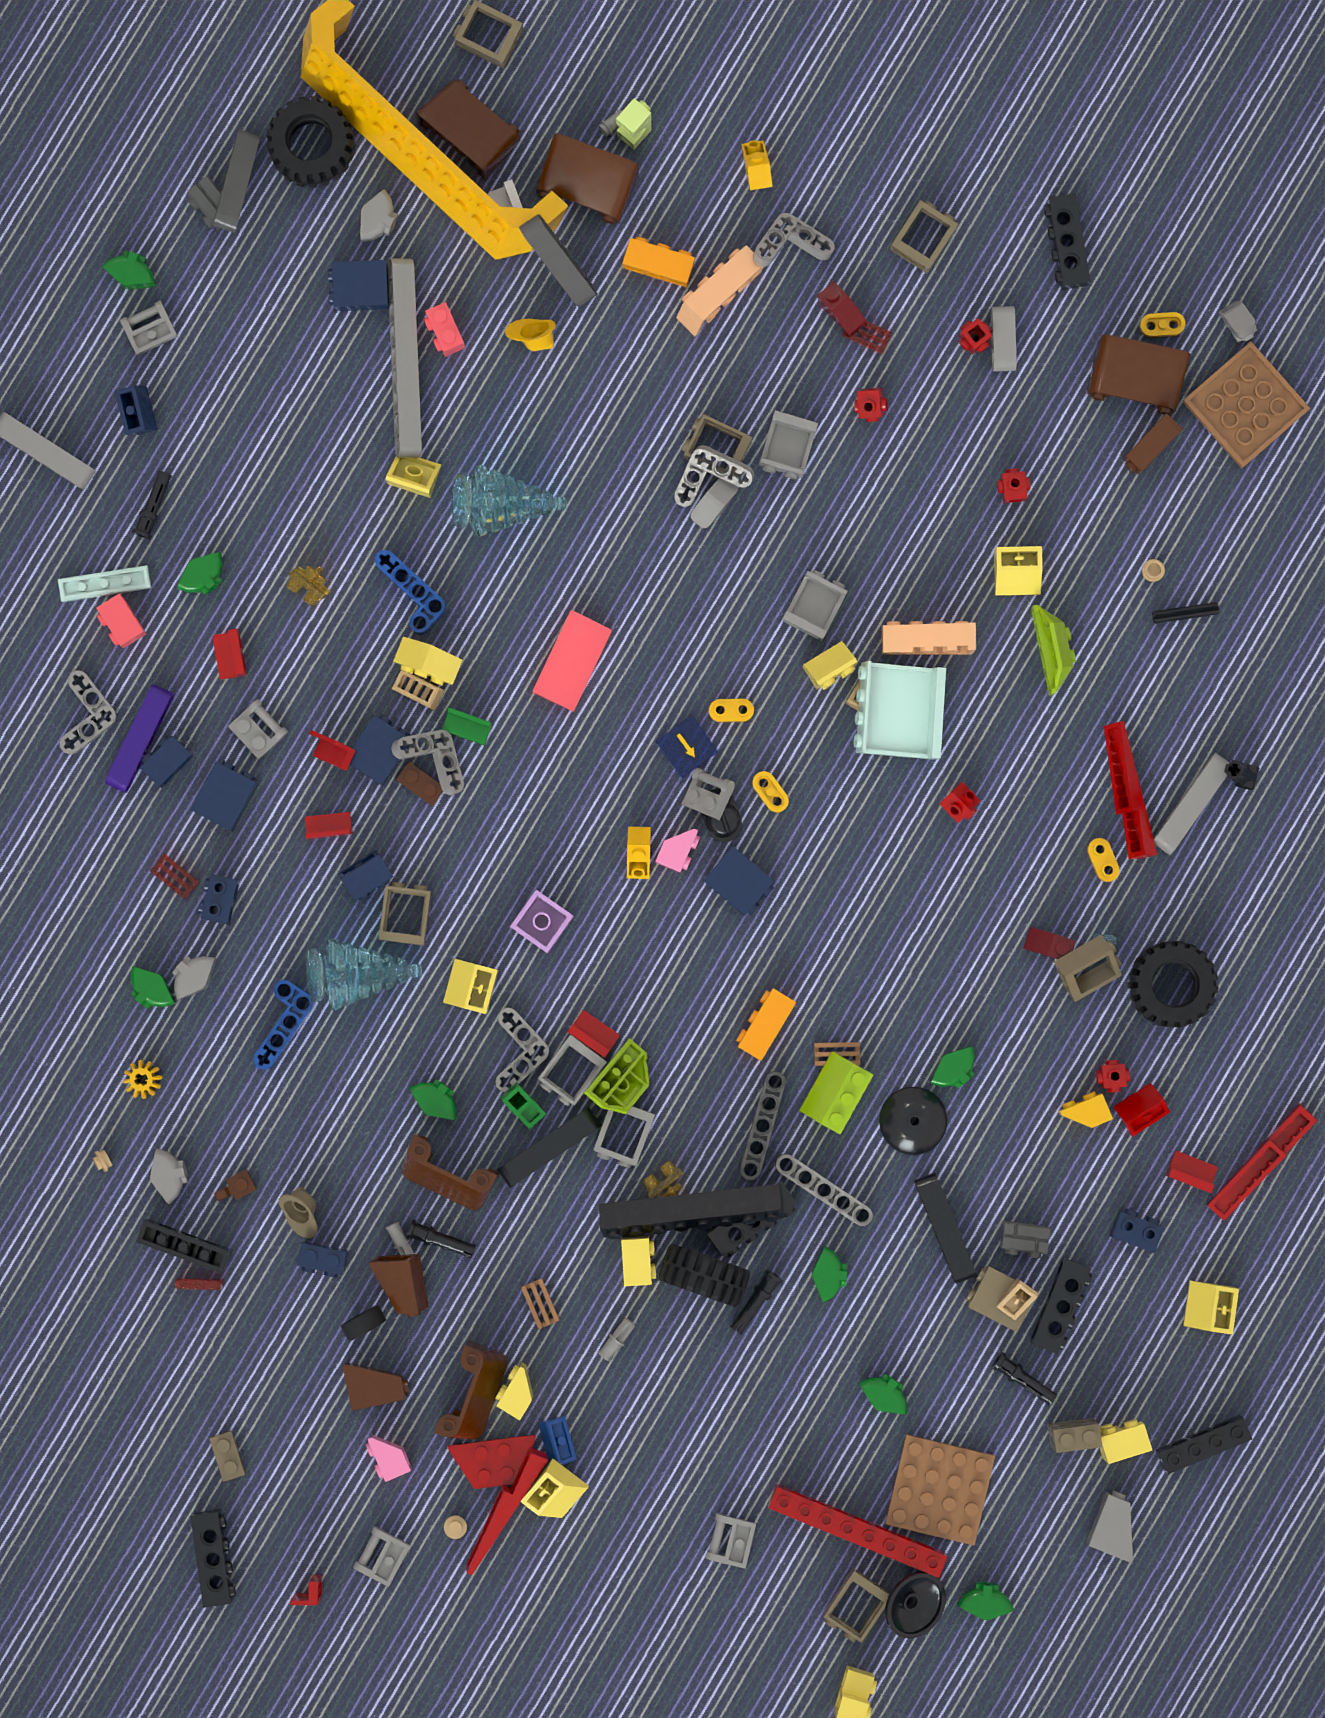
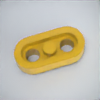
M1177 312L1147 314L1142 318L1139 329L1148 338L1177 336L1185 328V319ZM1175 322L1177 328H1170L1169 323ZM1152 323L1154 330H1149L1147 324Z
M717 699L709 707V715L716 722H746L752 718L754 713V706L747 699ZM722 706L725 711L723 714H717L716 708ZM740 706H745L747 708V712L745 714H741L738 711Z
M762 771L754 776L752 781L753 788L767 808L775 813L784 811L788 806L789 799L773 775ZM761 779L767 780L768 785L766 787L759 785ZM775 797L781 799V804L778 806L773 804Z
M1103 838L1092 840L1087 847V852L1097 877L1103 882L1115 880L1119 875V866L1109 842ZM1098 845H1101L1104 849L1101 854L1096 852ZM1106 866L1112 868L1110 875L1104 872Z

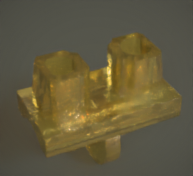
M307 566L305 571L301 567H297L289 573L291 578L287 588L295 593H298L302 587L306 588L308 593L303 599L310 606L316 605L331 592L323 586L326 579L321 576L323 568L320 566L315 570Z
M668 1161L660 1167L667 1177L660 1183L653 1174L643 1180L649 1191L647 1194L650 1198H654L664 1189L668 1191L661 1195V1197L677 1195L676 1192L683 1187L679 1182L671 1187V1184L684 1175V1172L681 1168L677 1169L673 1163Z

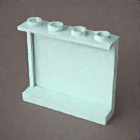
M872 661L862 662L858 669L860 689L857 690L856 695L857 702H859V711L855 715V724L858 725L857 734L854 736L856 753L932 760L940 759L946 668L871 663Z

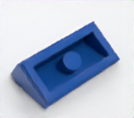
M565 1416L538 1423L548 1462L553 1458L561 1465L577 1460Z

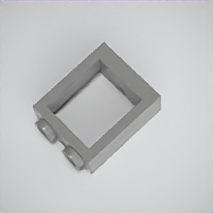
M570 1035L538 1079L541 1081L539 1085L549 1093L552 1090L558 1093L559 1097L557 1099L565 1105L573 1104L575 1106L607 1061ZM569 1046L597 1065L574 1097L547 1078Z
M634 1106L626 1113L646 1121L633 1158L601 1147L614 1112L608 1110L593 1151L597 1152V1157L608 1161L610 1157L618 1159V1164L627 1168H631V1165L636 1166L655 1114Z

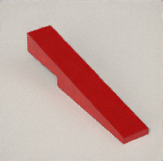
M1119 721L1104 726L1115 810L1116 815H1122L1128 859H1144L1155 856L1157 851L1124 721Z
M1299 1103L1212 1198L1207 1206L1225 1221L1284 1159L1286 1153L1317 1122V1119Z
M529 1447L512 1487L502 1485L466 1564L467 1574L473 1575L547 1463L546 1453Z

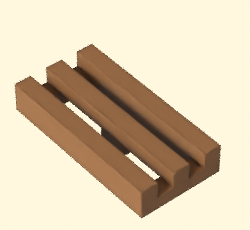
M860 1042L814 1043V1066H824L826 1061H819V1057L830 1056L831 1052H819V1047H855V1051L835 1053L840 1056H855V1060L851 1062L860 1065Z
M542 1278L521 1287L538 1329L560 1321ZM536 1285H540L553 1316L551 1319L547 1315ZM529 1288L532 1289L545 1320L542 1323L527 1290Z

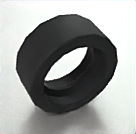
M375 1305L343 1323L340 1327L350 1342L378 1327L386 1321V1318L379 1305Z

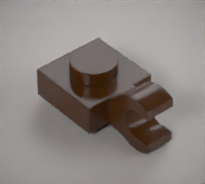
M246 1169L226 1179L229 1186L214 1194L218 1201L232 1194L237 1200L257 1190Z

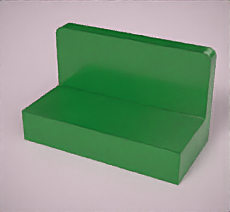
M448 707V714L442 730L485 746L492 723Z

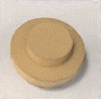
M1150 559L1144 563L1142 575L1147 581L1156 582L1164 576L1165 568L1159 560Z
M104 1150L94 1152L96 1157L92 1159L97 1169H103L104 1172L108 1171L112 1164Z
M455 1515L445 1521L444 1531L448 1537L458 1539L466 1533L467 1524L462 1517Z

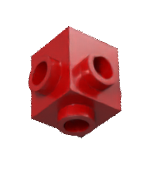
M979 318L974 322L968 321L960 328L962 331L959 335V344L966 352L969 350L972 354L976 351L981 353L990 346L989 341L993 336L991 334L992 331ZM972 335L978 337L977 342H974V340L971 338Z
M883 388L860 389L857 391V399L854 403L855 412L859 413V419L866 418V422L879 421V417L884 416L885 411H888L887 397L884 398Z
M1018 468L1007 469L1000 476V480H997L998 494L1002 493L1003 504L1025 502L1027 500V491L1030 490V479L1025 477V471L1019 472Z
M961 782L939 804L959 823L964 817L967 820L970 819L978 811L975 806L981 800Z
M1105 1060V1065H1099V1070H1096L1097 1084H1100L1101 1088H1107V1092H1121V1087H1127L1126 1082L1130 1081L1129 1068H1125V1064H1119V1060ZM1112 1072L1118 1073V1079L1115 1081L1111 1079Z

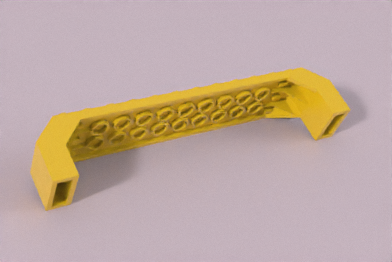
M327 0L314 10L310 15L303 37L301 78L323 99L330 101L332 106L339 107L342 114L347 117L349 123L495 260L534 250L519 226L534 216L540 214L553 232L558 228L568 205L553 191L547 194L532 209L499 206L335 52L334 40L347 31L355 7L349 0Z

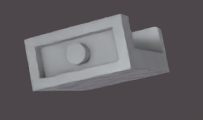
M775 410L759 462V466L763 467L762 470L769 473L783 472L785 477L797 480L798 477L802 478L818 423Z
M813 570L812 572H806L782 621L823 641L848 591L844 589L845 585L835 580L831 583L824 579L825 575Z

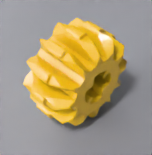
M139 1060L138 1067L131 1063L130 1068L133 1072L129 1070L124 1072V1074L130 1076V1079H124L123 1083L131 1084L126 1088V1091L130 1092L135 1089L133 1093L135 1098L139 1096L140 1091L142 1099L147 1098V1091L151 1096H154L156 1093L152 1087L161 1088V1085L155 1082L162 1079V1075L155 1076V1073L160 1069L155 1067L150 1070L152 1067L151 1061H148L146 1066H144V1061ZM139 1075H147L146 1085L144 1083L139 1084Z

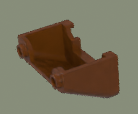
M453 79L416 113L417 121L425 130L430 127L433 134H437L463 156L470 166H474L478 170L477 174L486 181L521 141L518 135L520 130L511 122L509 124L504 122L468 91L469 87L462 80L458 79L456 81Z
M555 133L536 187V193H539L538 196L543 199L553 191L560 198L598 211L599 215L602 216L601 220L606 223L614 224L616 222L620 224L639 175V166L624 157Z
M1102 335L1097 342L1086 394L1092 395L1091 398L1098 401H1104L1105 398L1114 396L1154 405V408L1158 409V413L1171 415V413L1176 412L1190 353L1114 335Z
M419 1133L415 1134L401 1169L404 1177L470 1210L482 1208L499 1172L491 1168L488 1170L478 1169L471 1175L469 1181H466L429 1163L433 1153L431 1152L429 1142H427L428 1138Z
M468 1340L464 1346L460 1361L463 1368L474 1373L465 1402L462 1410L455 1409L452 1414L441 1416L434 1433L444 1437L474 1440L478 1439L484 1432L507 1367V1358L500 1351Z

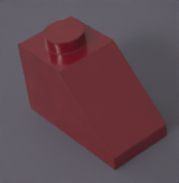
M834 281L817 295L821 308L849 336L867 322L850 297Z
M1030 927L1023 949L1057 960L1073 951L1076 941Z

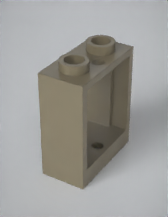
M474 0L473 4H469L463 14L465 19L462 25L458 24L454 31L455 44L504 69L524 30L523 23ZM478 11L511 27L497 54L464 38Z
M920 200L892 243L890 251L928 274L957 229L958 223L955 222L956 219L950 214L944 213L943 215L937 211V207L931 202L925 201L924 203ZM921 211L949 228L930 258L902 242Z
M703 414L701 419H696L692 427V431H694L691 440L687 438L682 448V451L685 452V459L690 460L705 426H708L740 441L733 459L742 462L752 441L751 436ZM717 466V468L722 472H726L729 470V466L727 470L720 466ZM736 467L730 473L731 476L735 473Z
M391 882V886L385 885L378 940L425 946L432 892L427 891V886L414 885L413 889L404 888L405 884ZM392 893L425 897L420 936L387 932Z
M1102 935L1097 936L1054 961L1062 983L1074 1002L1122 976L1119 966L1122 964L1115 954L1117 951L1110 940L1106 942ZM1104 957L1107 958V961L1075 979L1074 975Z
M852 1568L822 1613L823 1617L826 1618L824 1622L833 1629L839 1627L845 1631L843 1635L852 1642L858 1640L862 1643L885 1609L890 1592ZM852 1582H855L880 1599L859 1631L832 1613Z

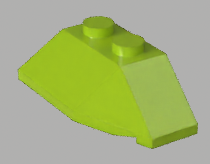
M1033 605L1031 613L1048 695L1052 696L1058 691L1073 668V663L1076 662L1074 650H1070L1068 643L1071 640V633L1069 627L1065 628L1062 620L1039 605Z
M629 1038L589 1085L584 1094L603 1109L626 1114L649 1086L646 1062L647 1053Z

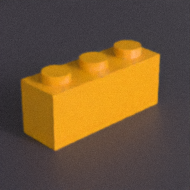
M636 237V239L630 238L622 266L624 269L687 288L695 257H692L690 252L679 250V252L672 251L665 244L658 243L656 246L649 244V241L645 238Z
M774 988L770 992L768 990L765 991L759 1001L763 1003L760 1010H754L748 1019L751 1023L748 1030L743 1029L736 1039L739 1042L737 1047L762 1061L796 1004L795 1001Z

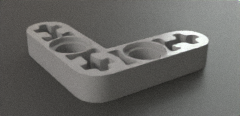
M782 213L757 245L753 254V260L759 266H769L787 240L820 260L829 259L835 247L833 241L795 216L789 213ZM788 223L789 225L785 227L784 231L780 230L782 224ZM799 233L808 234L810 240L801 239ZM769 237H778L780 239V243H772ZM823 246L827 248L824 251L820 249ZM767 248L769 250L768 254L762 257L761 255Z
M698 446L691 455L674 498L678 505L683 507L690 506L695 500L707 472L743 488L749 486L753 481L754 471L750 466L708 446ZM702 452L706 454V459H704L703 461L699 460V455ZM715 457V461L713 462L712 466H710L709 464L711 463L712 458ZM719 461L726 462L729 470L726 472L720 471L717 468V463ZM736 467L735 473L731 476L730 473ZM696 471L700 479L695 482L691 481L688 477V472ZM742 472L747 473V478L744 481L740 479ZM687 486H689L691 489L688 493V498L685 500L682 498Z
M80 670L74 671L69 675L68 684L91 715L61 738V750L70 755L81 751L117 721V713L90 677ZM79 676L81 678L84 676L83 684L87 688L91 685L92 688L85 690L81 695L80 692L84 690L78 684L74 686L76 682L75 677ZM92 692L97 693L99 696V701L95 705H89L87 702V696ZM104 711L107 713L111 712V720L109 722L106 720L100 723L103 726L101 729L92 721L94 718L97 721L102 719ZM87 724H92L95 728L94 734L90 737H86L82 731L83 727ZM78 731L79 736L85 741L82 743L81 740H78L74 743L75 748L73 750L71 748L66 749V740H75L77 738L75 733Z
M437 730L403 737L393 742L391 747L392 753L398 759L432 754L440 785L445 794L454 795L463 790L464 781L454 743L448 731ZM439 738L443 739L444 743L434 744L433 741ZM419 739H422V740L425 741V743H426V749H425V750H422V749L419 748V746H418V740H419ZM411 745V748L406 751L400 749V746ZM444 757L450 760V768H446L443 765L442 760ZM449 782H452V783L454 782V783H455V787H454V786H450V783H449Z
M513 1008L502 1009L498 1015V1021L523 1048L524 1052L497 1076L495 1081L496 1087L501 1092H506L509 1089L507 1086L503 1088L500 1086L502 1083L500 1078L502 1076L505 1078L509 1077L512 1074L508 1072L510 1068L520 1077L518 1081L515 1077L510 1081L512 1087L516 1082L521 1083L548 1057L550 1052L548 1045ZM505 1012L508 1014L512 1012L514 1014L512 1019L516 1023L519 1020L523 1023L517 1026L513 1033L510 1031L513 1025L510 1022L504 1023L502 1021L504 1019L503 1013ZM527 1028L530 1031V1038L527 1041L519 1040L517 1037L519 1029ZM543 1045L545 1047L543 1050L545 1055L543 1057L540 1055L535 1057L533 1060L537 1061V1063L533 1065L531 1060L525 1057V1054L528 1052L531 1056L535 1052L534 1046L541 1047ZM525 1060L528 1062L529 1070L526 1073H519L517 1071L516 1064L518 1061Z

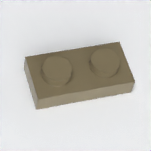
M232 1430L210 1437L209 1439L223 1482L245 1475L244 1465Z

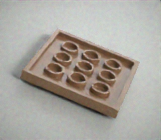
M1251 341L1182 401L1241 469L1311 409Z
M906 1434L885 1524L975 1546L995 1455Z

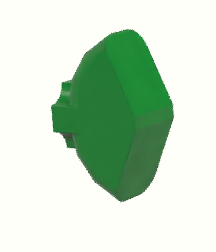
M124 251L123 255L110 258L101 265L125 289L132 290L156 286L154 275L146 265V257L137 253Z
M217 552L189 561L177 585V589L186 593L202 592L205 596L214 591L223 582L220 579L223 568L222 553Z
M132 966L130 979L133 992L131 995L136 1001L147 1009L151 1006L167 1007L176 1004L173 993L163 975Z
M973 1046L944 1054L938 1062L930 1084L940 1087L954 1085L959 1089L975 1075L972 1071L975 1060Z
M436 1079L433 1083L422 1082L409 1087L423 1113L434 1117L456 1120L457 1108L452 1097L455 1092L444 1083Z
M825 1245L812 1269V1278L823 1303L833 1298L841 1287H846L847 1263H841L836 1253Z
M884 1373L882 1377H868L858 1382L876 1410L907 1414V1401L902 1392L904 1385Z
M975 1582V1588L964 1593L956 1603L960 1608L987 1621L1014 1611L1009 1598L999 1590V1585L991 1582Z

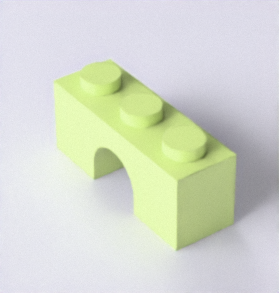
M635 98L616 118V124L619 126L617 136L633 150L651 131V109L642 100L638 102Z

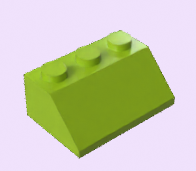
M832 1051L799 1111L834 1132L841 1134L871 1081L873 1074Z

